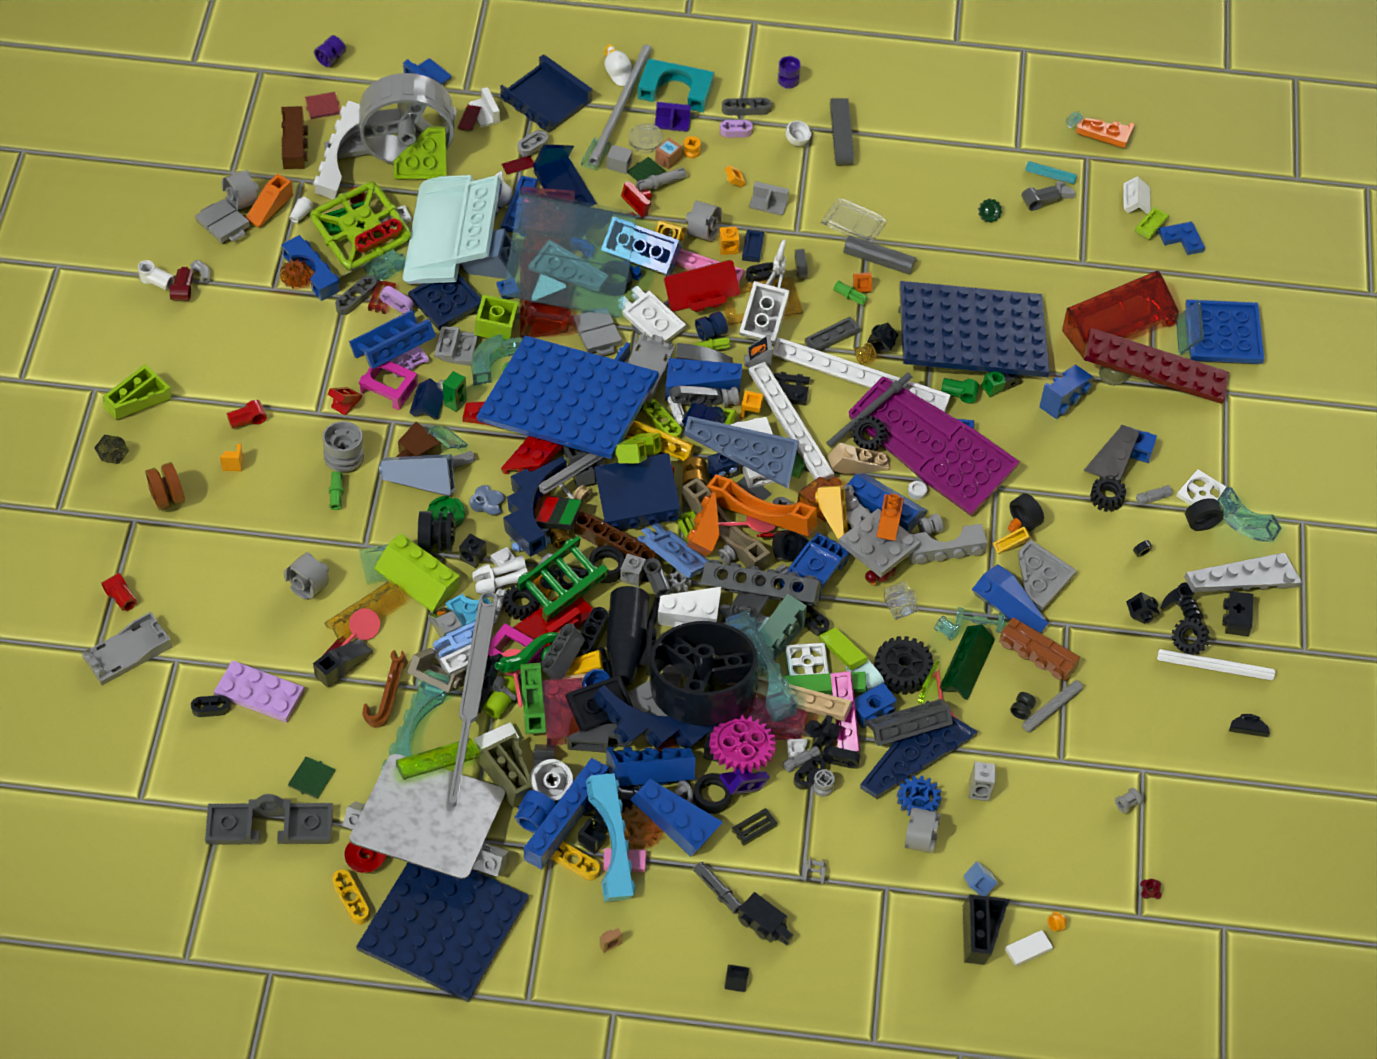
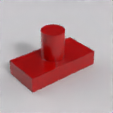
M630 181L624 183L621 197L642 218L647 216L651 205L649 201L652 199L651 192L649 190L640 192Z

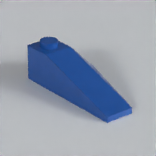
M999 564L984 573L972 588L975 596L1007 619L1011 620L1014 617L1039 633H1042L1047 627L1048 622L1014 575Z

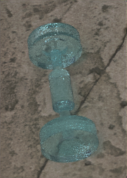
M957 608L955 626L961 627L962 619L983 625H986V623L996 624V632H1002L1005 614L998 613L996 621L989 620L983 616H964V608Z

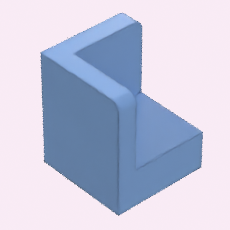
M978 861L963 876L968 886L981 896H986L998 883L992 872Z

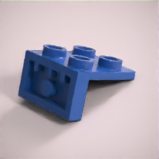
M430 58L419 65L413 64L408 59L403 62L404 73L423 75L437 81L441 85L451 79V75Z

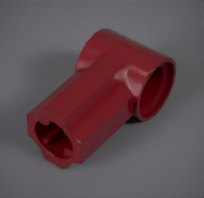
M181 267L177 270L175 282L170 286V300L190 301L193 270H190L188 267Z

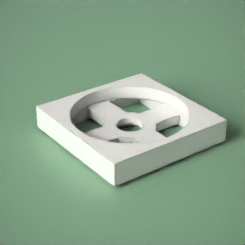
M1197 469L1178 491L1176 497L1189 505L1207 498L1216 499L1220 503L1229 492V488ZM1200 479L1206 484L1203 487H1198L1193 482ZM1212 488L1219 491L1218 498L1210 494ZM1187 489L1195 493L1193 499L1188 495ZM1204 491L1206 492V495L1201 496L1199 492Z
M825 643L785 646L789 675L829 673ZM802 650L800 658H791L796 652ZM810 650L817 652L820 656L814 657L810 654ZM809 659L811 663L807 665L803 661ZM814 665H824L820 673H813L812 667ZM802 666L805 674L795 673L793 667Z

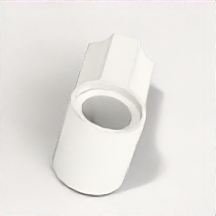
M149 260L141 261L138 265L139 277L142 283H152L164 290L170 289L171 284L175 280L173 275L154 267L153 262Z

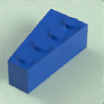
M669 358L665 401L670 396V389L675 386L718 388L720 391L724 388L729 390L732 387H736L738 392H740L742 364Z
M606 747V766L609 767V774H615V780H618L621 788L631 785L643 786L649 779L659 784L695 779V756L690 748H663L662 752L652 748H645L643 751H633L632 747H624V751H614V747Z
M651 779L630 799L689 856L693 855L723 823Z

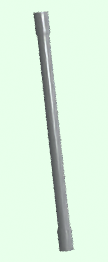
M643 45L603 133L592 151L588 161L593 166L598 165L641 70L652 51L650 45Z

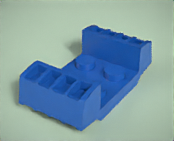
M817 532L812 540L806 544L787 572L796 573L798 577L803 578L806 575L817 577V580L822 584L819 601L821 590L837 569H843L849 559L850 552L834 540ZM784 581L780 582V589L784 587ZM797 585L795 587V592H801L804 588V585Z

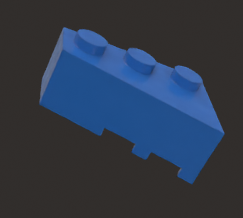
M1076 364L1063 372V377H1055L1053 379L1054 383L1051 385L1048 383L1044 385L1039 407L1055 419L1065 415L1069 411L1070 406L1077 404L1084 393L1087 394L1093 386L1091 384L1093 376Z

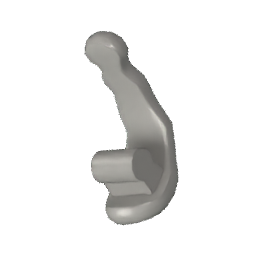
M684 780L679 781V788L675 790V794L683 799L687 798V801L693 804L694 796L690 784Z

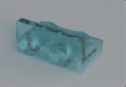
M392 249L364 265V271L368 275L375 277L378 283L405 267V255L403 253L398 255Z

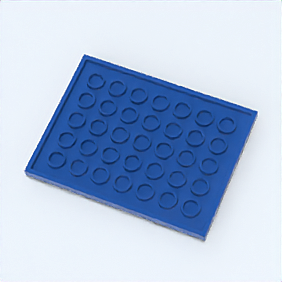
M525 335L477 414V421L613 459L616 454L617 444L621 443L657 381L659 373L648 368Z

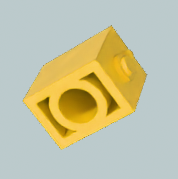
M662 220L658 221L655 231L683 242L687 227Z

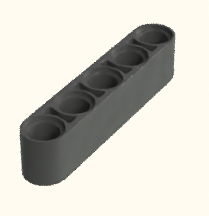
M831 98L830 114L835 165H853L854 152L848 98Z

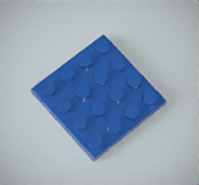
M1186 299L1185 309L1191 360L1263 364L1264 352L1258 303Z

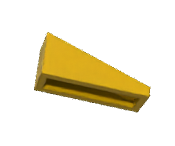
M1022 527L997 540L993 545L997 553L1000 554L1028 542L1029 539H1033L1028 530Z

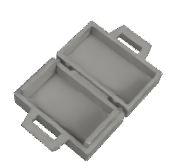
M225 199L215 204L212 203L195 215L196 221L220 243L227 239L233 242L246 235L244 229H248L250 226L249 221Z
M607 307L597 310L592 308L580 311V314L573 316V323L586 352H597L600 356L614 353V346L622 344V339Z

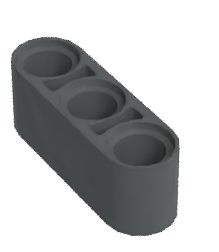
M571 623L561 628L541 662V668L554 682L561 680L566 675L585 641L583 635Z

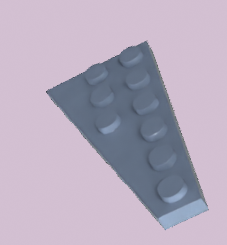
M688 416L684 432L685 436L787 489L789 488L799 440Z

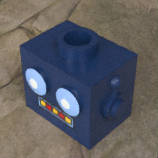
M716 453L707 457V471L711 478L717 474L730 479L739 475V463L720 453Z

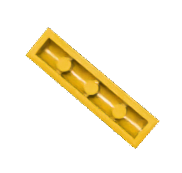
M635 420L625 438L629 439L639 433H660L661 452L669 453L670 456L682 461L692 457L695 451V444Z

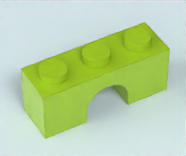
M639 433L617 444L616 457L618 458V463H641L647 459V455H656L661 452L660 433Z

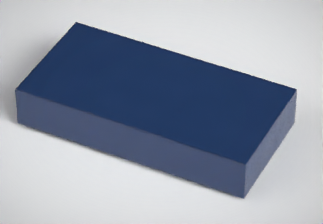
M746 231L742 254L743 261L760 263L764 232Z

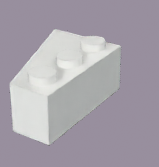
M721 587L660 596L658 625L674 627L676 621L682 623L694 621L717 622Z

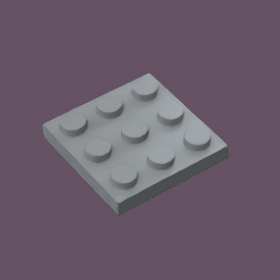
M877 509L840 537L838 543L881 578L917 550L921 542L900 525L898 526L895 541L876 537L881 510Z

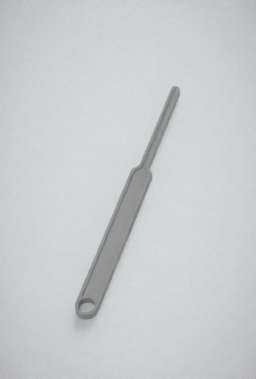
M490 591L482 593L479 598L459 711V718L463 724L449 798L451 806H456L458 802L471 723L478 718L497 608V596ZM485 597H492L495 601L491 604H485L482 600Z

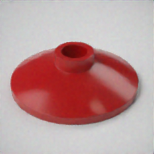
M351 842L347 844L344 852L347 865L359 873H369L377 870L386 858L384 854L354 845ZM365 855L369 856V858L363 859L362 857Z

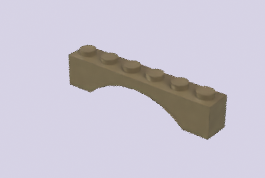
M697 477L683 486L682 500L697 515L698 512L701 513L702 500L705 496H709L711 491ZM717 504L718 522H731ZM719 526L718 538L734 550L736 557L746 568L756 566L763 570L769 566L770 552L757 539L749 537L736 526Z

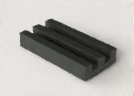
M764 808L732 827V832L737 835L738 840H741V844L745 846L777 827V821L767 808ZM766 815L765 819L753 824L751 827L744 830L743 832H740V830H742L743 828L747 827L748 825L754 823L755 821L759 820L760 818Z

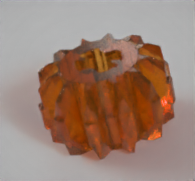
M290 259L289 263L284 262L283 267L280 269L282 283L286 287L291 286L292 289L297 286L301 289V286L307 285L311 278L310 267L306 265L305 261L300 262L299 259L296 261Z

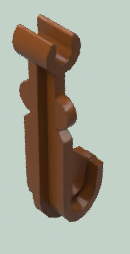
M395 650L390 654L392 663L378 713L370 716L368 704L363 706L364 720L371 727L379 728L384 726L391 715L402 671L408 664L404 651H401L400 657H398Z

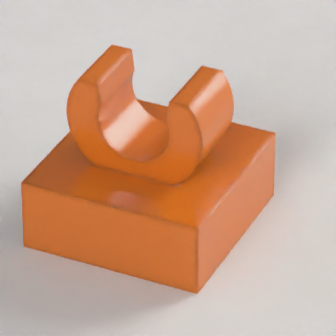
M871 272L853 273V287L857 291L872 292Z

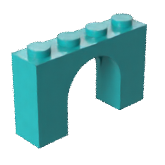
M648 58L638 85V99L654 102L658 90L663 84L678 81L690 88L687 105H691V110L704 113L714 84L713 71Z

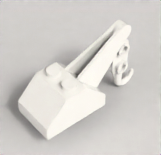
M785 239L782 240L773 263V273L767 283L763 284L754 281L740 328V336L760 340L767 335H771V343L775 345L789 297V290L780 288L786 267V257H784ZM777 277L779 278L778 286L774 287L773 285Z

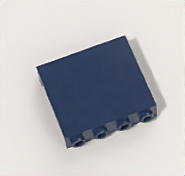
M543 54L539 57V65L508 88L501 85L500 96L504 102L509 103L516 111L521 112L527 119L532 120L541 129L550 133L592 102V88Z
M669 453L649 456L641 463L619 464L617 462L594 467L605 523L618 530H625L682 519Z

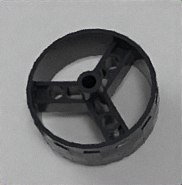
M694 621L671 628L658 638L651 651L649 677L653 700L666 715L686 724L716 725L737 718L746 712L756 697L759 663L754 644L740 630L719 622ZM670 664L688 679L684 688H680L668 682L660 672ZM738 682L724 690L714 691L715 685Z

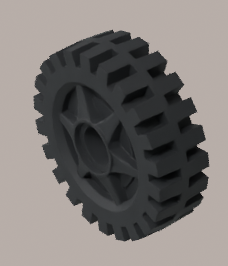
M897 636L896 640L890 638L888 642L885 641L878 648L874 667L882 675L884 684L887 685L889 691L894 689L896 694L899 691H902V695H907V691L913 694L915 690H922V687H925L930 681L933 671L932 653L929 652L927 646L924 647L923 642L917 643L915 638L909 641L908 636H905L904 640H902L901 636Z

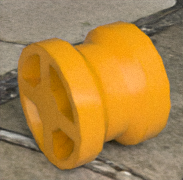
M695 136L685 138L683 153L686 157L696 158L700 155V139Z

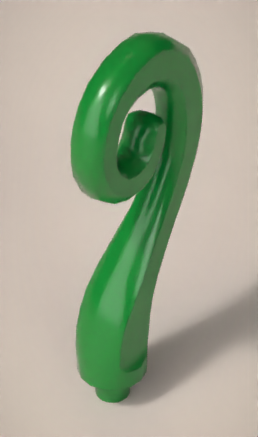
M544 633L530 642L518 654L502 657L500 662L495 663L496 670L510 673L521 669L520 664H527L541 647L548 643H553L558 633ZM551 645L546 646L542 650L541 662L547 654Z

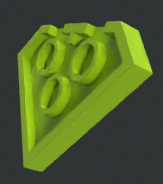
M428 126L416 138L413 144L408 145L394 159V179H432L447 176L446 126Z

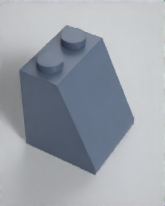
M505 229L494 230L489 257L463 262L460 265L467 274L510 279L514 278L520 251Z

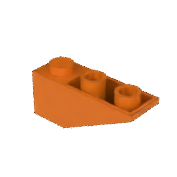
M277 173L265 185L246 219L260 228L293 196L292 182Z
M715 492L705 496L702 500V511L697 513L694 519L696 525L687 535V540H689L687 547L705 556L713 552L719 537Z
M885 494L876 537L896 540L904 498L897 494Z

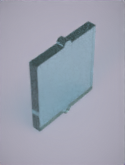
M435 425L434 427L426 428L427 432L448 449L465 448L468 445L446 426Z

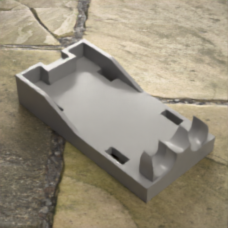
M645 331L644 334L640 335L627 363L658 371L659 377L645 400L651 403L668 366V359L672 357L675 346L672 345V341L670 343L664 342L660 336L654 334L652 337L646 336Z
M149 612L132 621L117 635L91 649L85 650L82 653V657L100 684L104 685L171 649L172 644L152 612Z

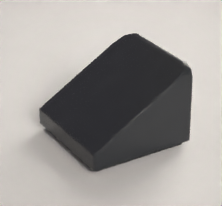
M729 964L724 988L726 990L745 992L749 968Z

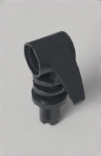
M1186 582L1181 583L1178 588L1168 593L1160 609L1164 610L1173 603H1176L1183 611L1184 621L1185 618H1195L1201 621L1204 617L1203 613L1199 611L1200 608L1197 605V601L1193 599L1195 592H1192ZM1192 629L1194 635L1198 637L1197 631Z

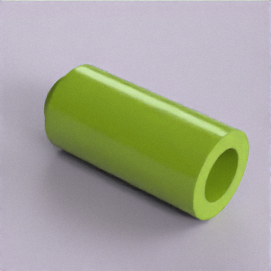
M505 676L506 683L504 686L514 695H517L514 676ZM494 691L485 702L483 710L488 716L498 719L513 699L502 691Z

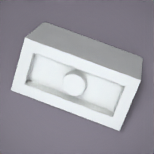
M488 87L482 88V98L469 102V105L482 107L477 117V122L481 128L500 123V111Z
M1138 176L1123 183L1124 210L1129 213L1140 208L1148 214L1150 212V187Z

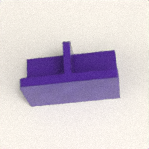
M657 102L654 128L688 132L691 105Z
M737 769L735 773L727 772L719 776L731 795L760 791L770 778L766 771L750 773L748 769H745L744 774L741 773L740 769Z

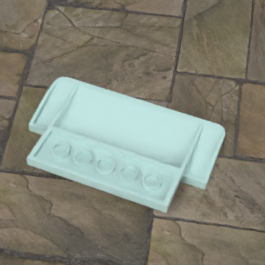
M471 175L441 176L425 180L420 185L411 230L412 236L409 241L403 273V280L406 283L457 282L460 263L489 257L501 183L498 175L475 181Z

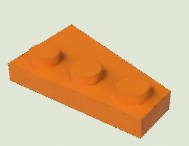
M1081 118L1076 133L1125 148L1135 123L1120 125V122L1113 121V124L1104 123L1102 120Z

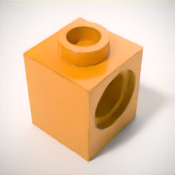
M737 226L719 228L721 255L739 254Z

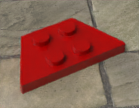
M528 436L501 467L502 473L508 474L509 470H518L520 472L526 468L529 471H534L548 464L563 445Z

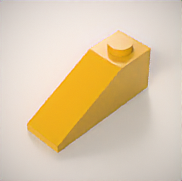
M844 485L819 487L815 493L816 502L819 503L821 512L839 540L840 537L848 532Z

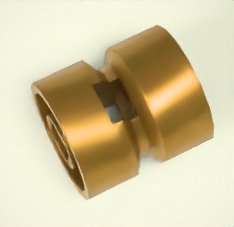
M689 457L683 461L682 487L697 477L707 486V462L703 458Z

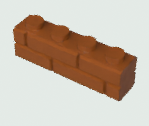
M1014 617L1001 632L999 642L1004 648L1016 651L1021 658L1031 660L1039 669H1046L1051 672L1056 679H1062L1067 682L1078 667L1080 661L1078 655Z

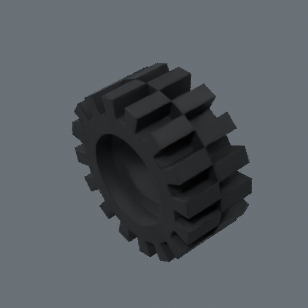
M866 415L863 416L864 419L859 418V422L854 423L855 428H852L853 434L851 435L854 438L853 441L860 448L874 449L876 451L878 446L882 447V442L887 440L885 436H888L887 428L877 417L871 415L868 417ZM868 427H874L876 430V435L871 440H865L863 437V432Z
M1102 476L1099 480H1095V483L1092 485L1090 500L1094 506L1098 505L1097 509L1101 510V508H1104V512H1107V509L1113 512L1114 508L1118 510L1119 506L1123 505L1126 488L1124 483L1121 484L1120 479L1115 481L1116 477L1109 479V476H1106L1104 479ZM1101 491H1111L1115 496L1106 497Z
M512 585L511 590L509 588L504 594V607L506 613L508 612V616L511 617L513 615L515 620L520 617V621H522L523 617L527 618L539 610L540 604L538 599L527 587L519 591L517 587ZM518 598H526L529 600V603L519 606L514 601Z
M1185 618V621H1179V625L1175 624L1176 630H1172L1174 636L1171 637L1174 640V646L1183 653L1200 654L1199 651H1204V646L1209 645L1207 640H1210L1208 635L1210 632L1201 621L1195 618ZM1194 629L1198 634L1197 640L1191 644L1186 643L1184 640L1186 631Z

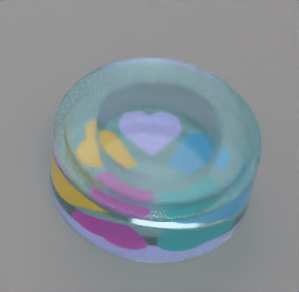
M1079 111L1074 112L1066 119V123L1070 128L1074 127L1082 121L1083 116Z

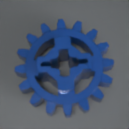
M914 775L912 781L906 778L905 783L900 784L897 792V804H902L901 811L908 810L907 815L909 816L912 807L929 811L938 810L942 798L940 797L941 790L937 789L938 784H931V778L925 781L922 775L920 779H917Z

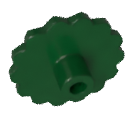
M995 199L983 200V203H980L978 208V215L985 222H995L1001 217L1002 206Z

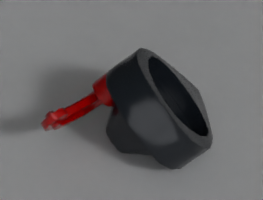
M790 530L757 535L759 538L773 537V553L779 561L796 559L809 542L800 534Z

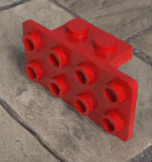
M732 260L664 277L669 306L672 311L690 308L691 311L701 312L706 307H720L722 303L727 302L726 298L740 294L736 270Z
M580 597L548 622L542 617V607L513 628L534 640L544 633H559L566 624L571 623L576 628L586 622L593 608ZM552 643L544 645V648L548 645H552Z

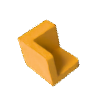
M745 391L740 418L745 417L746 411L760 412L763 394Z
M237 444L236 452L224 451V454L220 456L222 471H242L244 458L242 444Z

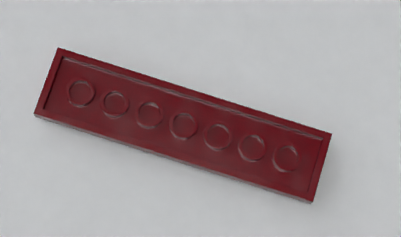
M1090 328L1083 360L1223 404L1225 401L1229 371Z

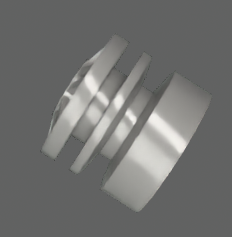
M339 421L332 423L324 430L323 453L326 465L330 469L339 472H348L358 468L363 462L364 456L361 429L351 422Z

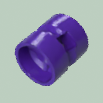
M334 35L330 36L314 50L316 59L325 67L331 66L346 53L345 44Z
M785 56L780 59L777 81L781 87L790 89L799 84L801 67L799 59L793 56Z

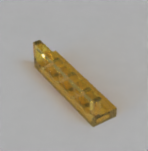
M386 582L324 624L327 628L334 631L338 641L342 643L352 635L349 621L355 611L363 608L371 609L381 618L406 600L397 584Z

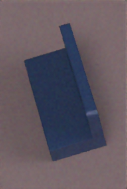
M431 378L419 383L409 413L414 417L426 413L434 420L438 419L444 400L443 387Z

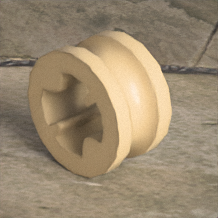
M581 485L574 492L573 499H581L584 504L590 498L591 490Z

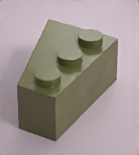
M516 733L481 750L479 764L494 784L504 789V797L512 808L519 805L527 791L532 790V784L526 764H524L522 758V751L518 746Z

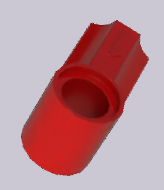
M251 400L245 407L226 413L232 429L248 423L258 425L267 419V415L259 400Z
M120 573L101 582L108 597H112L122 611H129L134 608L137 603L136 598L127 588V584Z

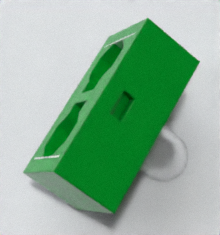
M453 371L446 380L438 381L437 387L443 391L444 406L457 412L467 401L466 377Z

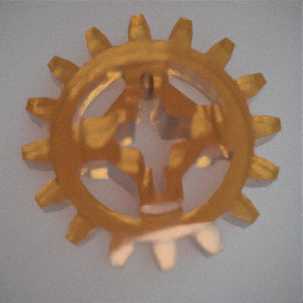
M632 804L631 810L626 807L623 810L624 813H621V818L625 821L626 826L624 832L625 840L628 841L629 845L630 843L633 844V849H636L638 845L644 849L646 843L651 846L653 840L658 838L656 833H659L661 829L640 808H636L635 804ZM636 814L633 819L629 818L627 820L629 816ZM643 834H650L646 838L641 839V836Z

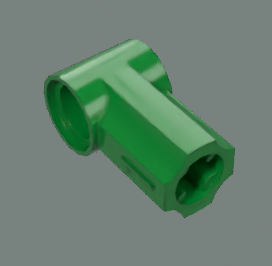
M944 378L941 392L950 394V396L960 397L961 401L965 403H974L979 383L974 379L958 381Z

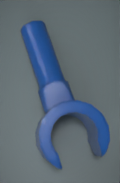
M626 261L623 262L630 268L632 279L637 281L642 276L640 273L641 268L639 266L633 267Z

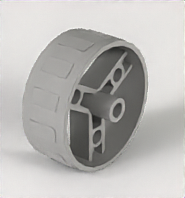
M400 73L375 81L363 93L359 105L360 137L364 147L371 155L379 160L393 164L394 159L408 145L413 144L416 138L428 126H431L421 117L427 106L435 109L445 118L440 126H446V150H448L454 136V110L449 92L440 83L423 75ZM397 103L396 109L379 110L385 106Z

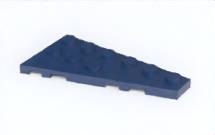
M952 716L953 724L897 740L860 784V789L877 799L903 783L906 778H911L976 737L978 731Z

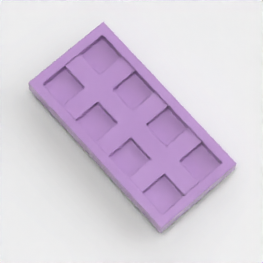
M232 660L214 690V695H224L232 703L287 723L305 690L303 686Z

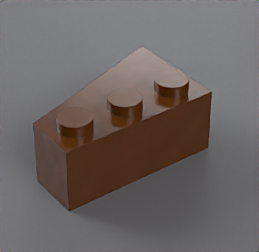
M302 106L281 107L283 122H281V127L283 128V169H305V162H308V152L305 151V149H308V138H305V136H308V125L304 124Z

